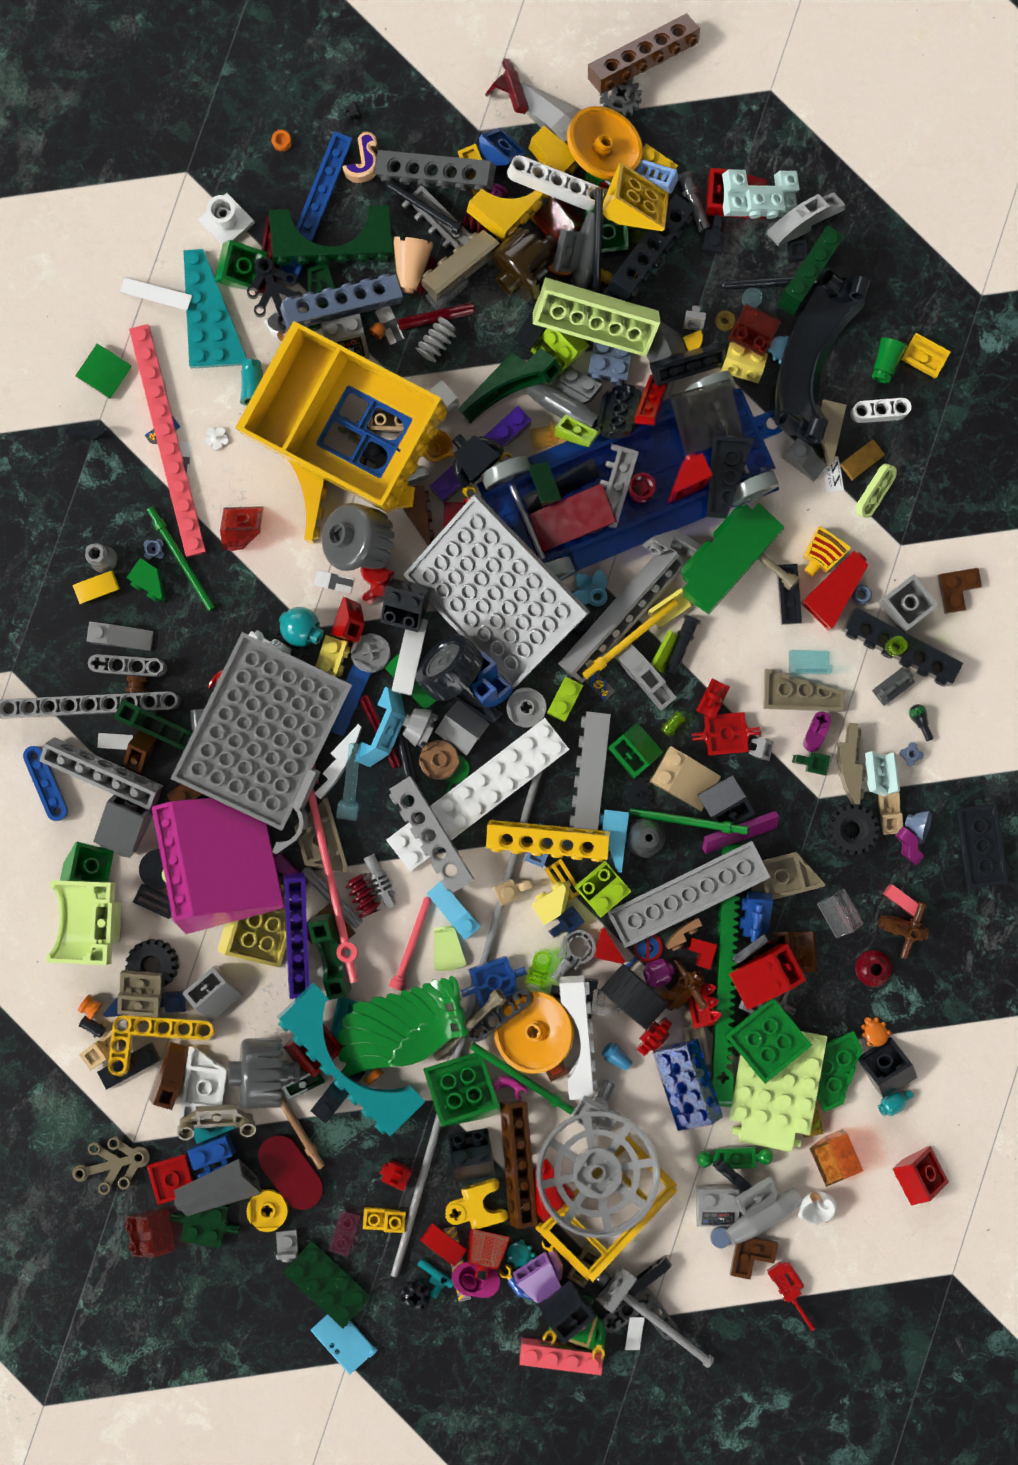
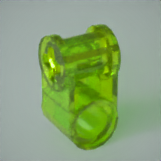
M539 949L535 952L524 984H534L544 990L552 961L551 953L548 950ZM538 955H547L548 961L544 964L537 961Z

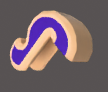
M364 132L358 137L362 164L343 166L346 178L355 183H364L376 176L377 156L374 152L378 151L376 137L370 132Z

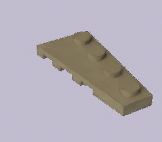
M764 669L763 709L844 712L845 691Z

